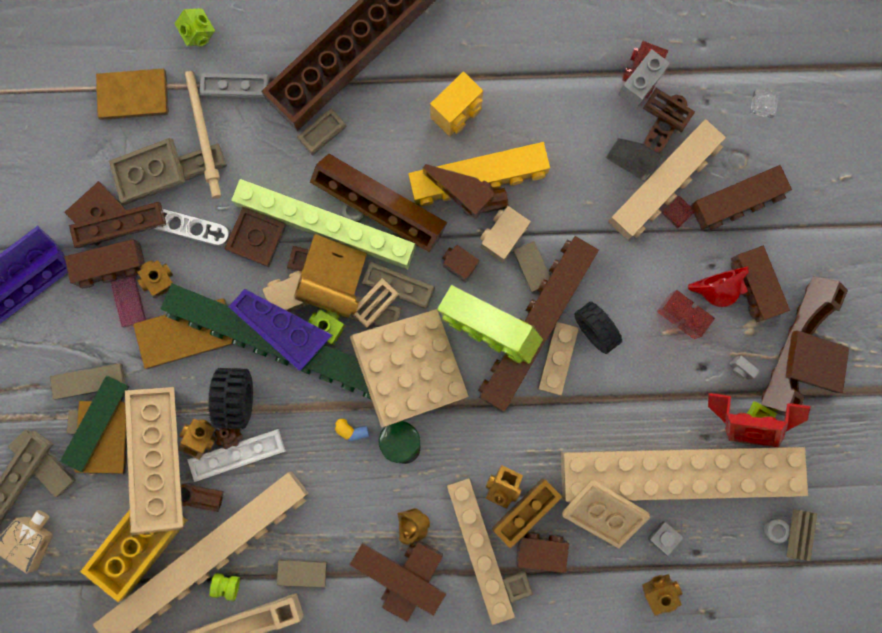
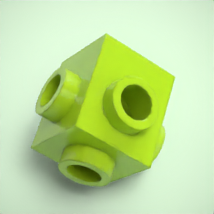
M203 8L184 9L174 23L187 46H204L215 32Z
M319 310L318 313L314 312L308 320L309 323L322 329L325 323H328V327L324 331L333 335L328 341L332 345H335L346 327L345 324L338 321L339 315L330 311L323 312Z

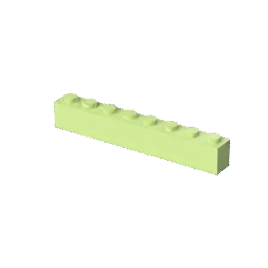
M242 179L239 180L231 200L237 207L250 209L283 222L288 226L313 235H320L407 270L416 249L413 242Z

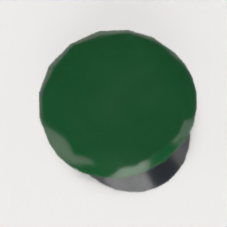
M399 421L385 426L380 432L378 439L379 448L387 460L408 464L417 459L421 449L420 436L416 428L410 423Z

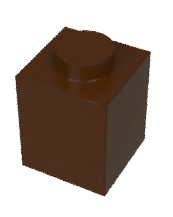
M457 244L453 249L449 247L442 257L445 260L443 267L464 282L468 280L480 261Z

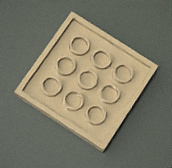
M437 309L350 336L381 428L469 397Z

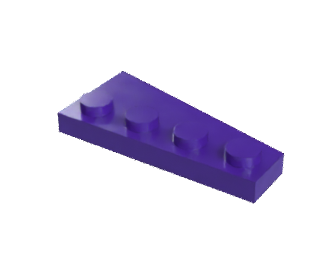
M244 289L228 306L299 371L303 370L333 336L247 289Z

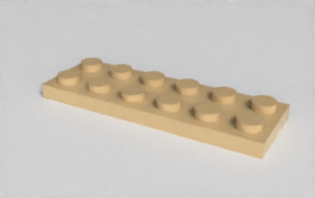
M174 387L125 391L131 535L183 529Z

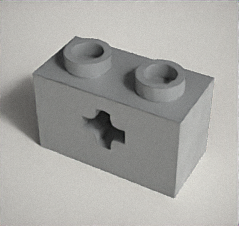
M651 49L625 82L618 95L637 108L665 73L670 62Z

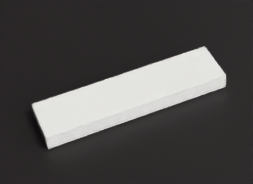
M276 429L241 441L237 447L220 448L205 453L200 460L194 457L187 460L193 480L197 482L286 452L280 431Z

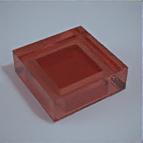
M679 195L661 213L678 229L696 211Z

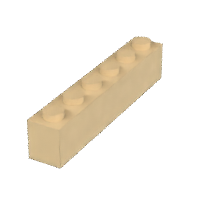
M705 119L611 217L608 223L627 240L632 236L637 238L646 229L643 224L648 219L653 222L661 213L659 208L662 204L665 203L668 206L677 196L674 192L679 187L684 189L693 180L690 175L694 171L699 173L708 164L705 159L710 154L714 157L723 148L720 143L726 137Z

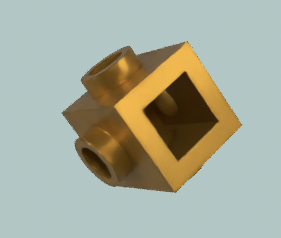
M158 260L144 263L140 267L141 270L137 272L141 277L137 282L144 292L149 290L154 299L168 292L171 283H173L170 279L173 274L167 264L161 265ZM154 276H158L156 280H152Z
M193 418L190 425H184L179 435L183 439L178 450L200 460L205 449L210 451L216 437L212 436L215 428L206 420Z
M501 465L495 476L491 475L487 481L485 488L489 490L485 499L507 509L511 501L516 502L522 489L519 486L523 475Z
M669 574L655 576L649 582L642 584L644 595L654 616L664 612H673L679 606H682L679 597L683 595L677 580L672 582Z

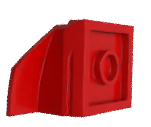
M712 393L708 395V407L726 424L725 430L729 441L779 447L787 431L806 422L811 406L787 403L784 421H779L770 416L757 418L747 413L730 414L731 396Z

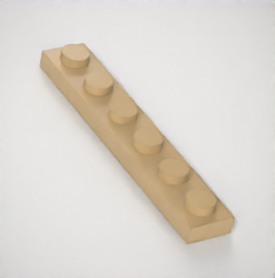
M467 478L447 485L492 625L515 618L470 479Z

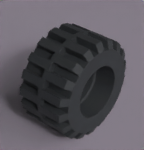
M217 368L212 376L209 389L208 406L211 423L215 428L244 429L249 423L253 405V381L249 369Z

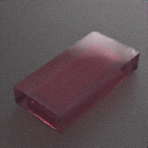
M132 276L111 282L121 327L125 328L132 326L134 323L145 321L146 317L136 277Z

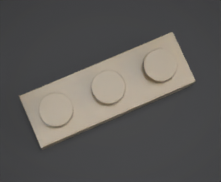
M557 322L554 326L538 390L562 395L579 330L578 327Z

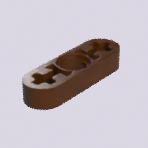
M671 96L682 104L688 105L687 100L683 96ZM668 103L665 104L666 106L673 108V106L669 105ZM676 110L677 113L683 116L684 113H682L679 110ZM658 118L643 142V150L650 156H656L661 153L675 128L671 127L670 130L663 131L659 127L661 120ZM657 135L661 136V138L657 142L658 147L652 149L650 147V142H652Z

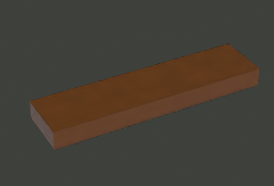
M155 202L71 224L69 229L74 248H81L167 224L161 202Z
M363 542L349 564L433 616L446 596V592Z

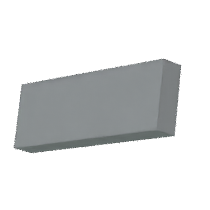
M201 73L199 95L201 98L265 99L261 91L270 83L269 75Z

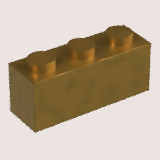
M542 478L492 529L511 549L562 496L546 479Z

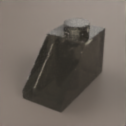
M618 138L606 158L645 182L662 155L643 143Z

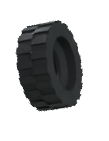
M588 302L574 313L580 329L602 353L608 354L622 343L623 339L618 328L596 303Z

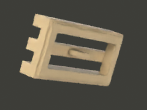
M382 278L359 302L357 311L353 316L368 329L399 296V293ZM384 286L386 289L359 315L358 311ZM389 292H391L392 295L366 321V316L381 302V300Z

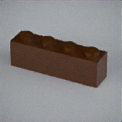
M778 165L698 199L690 206L701 230L709 227L710 231L723 226L722 221L730 218L731 222L744 217L743 212L751 209L752 213L765 208L764 203L772 201L775 204L786 199L785 194L790 192L792 188L781 165Z

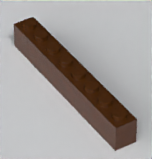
M574 236L572 241L566 240L560 252L564 253L560 261L555 259L549 269L552 275L548 281L543 279L537 289L540 295L537 300L532 299L525 311L529 314L526 319L522 320L520 318L521 321L535 328L543 338L542 343L530 364L521 361L519 364L508 358L507 354H504L501 361L496 359L490 369L493 375L489 381L484 379L478 389L481 393L480 399L505 412L599 249L577 236Z

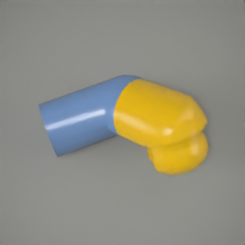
M343 418L338 419L335 423L336 433L348 441L369 437L367 425L353 428Z

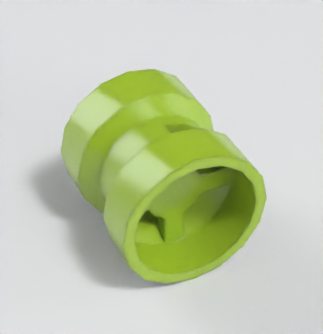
M215 573L212 578L209 596L212 598L224 596L228 601H235L239 590L240 577L231 576L227 578L221 573Z

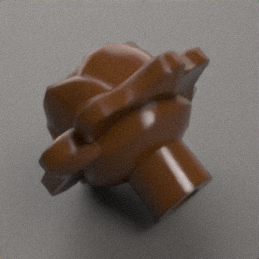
M219 428L220 430H216L214 433L217 437V445H223L224 449H228L231 446L237 447L239 444L238 440L243 438L240 429Z

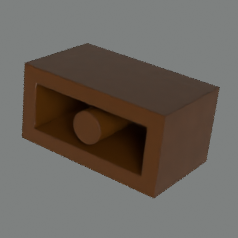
M527 532L518 541L517 567L566 573L569 543L563 540V536L549 535L548 539L540 538L539 533Z

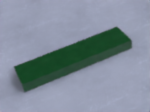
M106 375L61 458V463L80 472L85 471L124 398L125 391L129 388L128 385Z

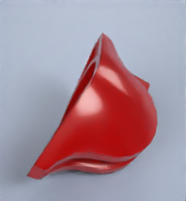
M749 267L709 276L688 284V289L702 295L714 306H730L737 301L741 294L748 292L743 279L749 273Z

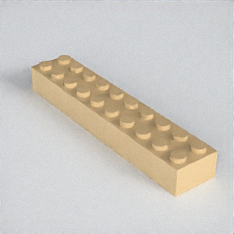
M805 447L561 452L562 500L565 502H572L592 480L627 500L808 496Z

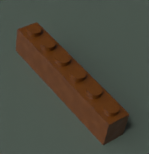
M329 153L315 166L310 180L311 184L408 241L415 243V245L427 252H430L439 241L448 222Z

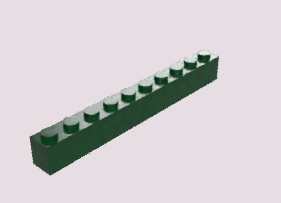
M171 283L161 306V310L167 312L165 317L178 322L180 318L189 321L188 326L200 331L202 327L211 330L209 334L223 340L225 335L233 339L232 344L245 348L246 344L255 347L254 353L267 357L268 353L277 356L275 361L287 366L290 362L227 305ZM324 345L301 371L309 375L311 371L320 374L319 379L331 384L334 379L342 383L341 388L353 393L355 388L364 391L363 397L371 399L358 359L354 356Z

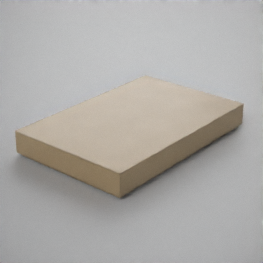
M594 480L562 511L564 518L617 548L626 543L650 519L649 512Z

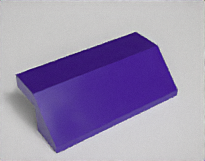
M36 226L0 253V324L68 273L65 255L39 226Z

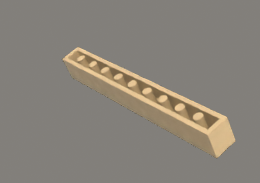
M292 471L288 472L99 619L93 626L98 633H132L137 628L139 631H142L152 623L150 618L158 613L161 616L172 607L170 602L176 597L180 601L191 592L190 586L194 583L200 585L211 577L208 572L216 567L217 570H220L229 563L230 560L227 557L234 552L239 555L249 547L247 542L255 537L258 540L268 532L266 529L268 525L272 522L277 525L287 517L285 514L287 510L291 507L296 510L306 502L304 497L309 493Z

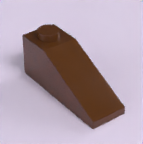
M427 164L423 167V174L474 219L494 199L495 193L492 192L494 189L485 180L481 182L478 178Z

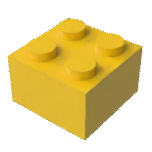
M463 71L430 103V118L449 137L454 132L458 134L465 127L466 124L464 122L470 117H476L482 110L483 90Z

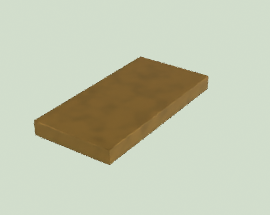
M224 298L215 300L226 305ZM166 315L133 324L144 369L233 345L231 343L232 338L224 335L222 340L209 334L211 330L202 327L201 331L188 326L189 321L180 318L178 322L165 317Z

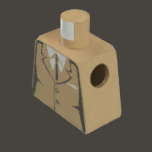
M36 510L31 519L28 517L15 519L0 535V556L25 573L36 571L52 538V533L43 528L49 519V515L43 511Z

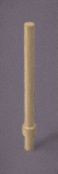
M187 71L185 72V78L206 168L204 172L205 179L209 183L212 198L218 199L221 198L218 183L220 180L219 172L215 169L194 72Z

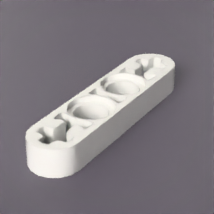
M163 209L167 225L153 228L219 247L225 246L230 237L229 230L221 224ZM173 218L181 220V225L176 230H172L169 226ZM202 224L203 232L198 236L193 235L191 232L193 225ZM209 230L214 233H219L222 230L225 236L217 241L216 237L208 233Z

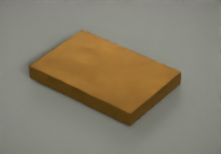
M164 68L96 74L97 110L100 120L168 115L167 79Z
M79 401L77 429L92 401ZM125 402L120 403L85 471L80 472L74 469V472L125 473L127 447Z

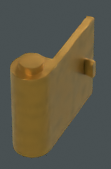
M314 234L296 287L294 299L347 318L351 314L354 315L359 304L354 293L367 253Z

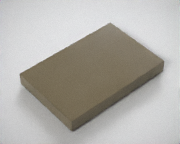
M171 138L109 161L120 204L123 205L186 183L175 143Z

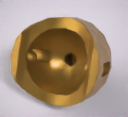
M417 508L397 513L399 519V541L408 545L423 540L426 537L430 527V520L426 514H423Z

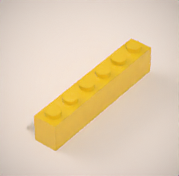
M544 142L436 166L478 178L481 182L485 180L494 190L501 188V185L510 183L511 186L521 184L524 179H543L550 170ZM423 170L408 173L415 204L428 206L433 204L434 200H452L423 174Z

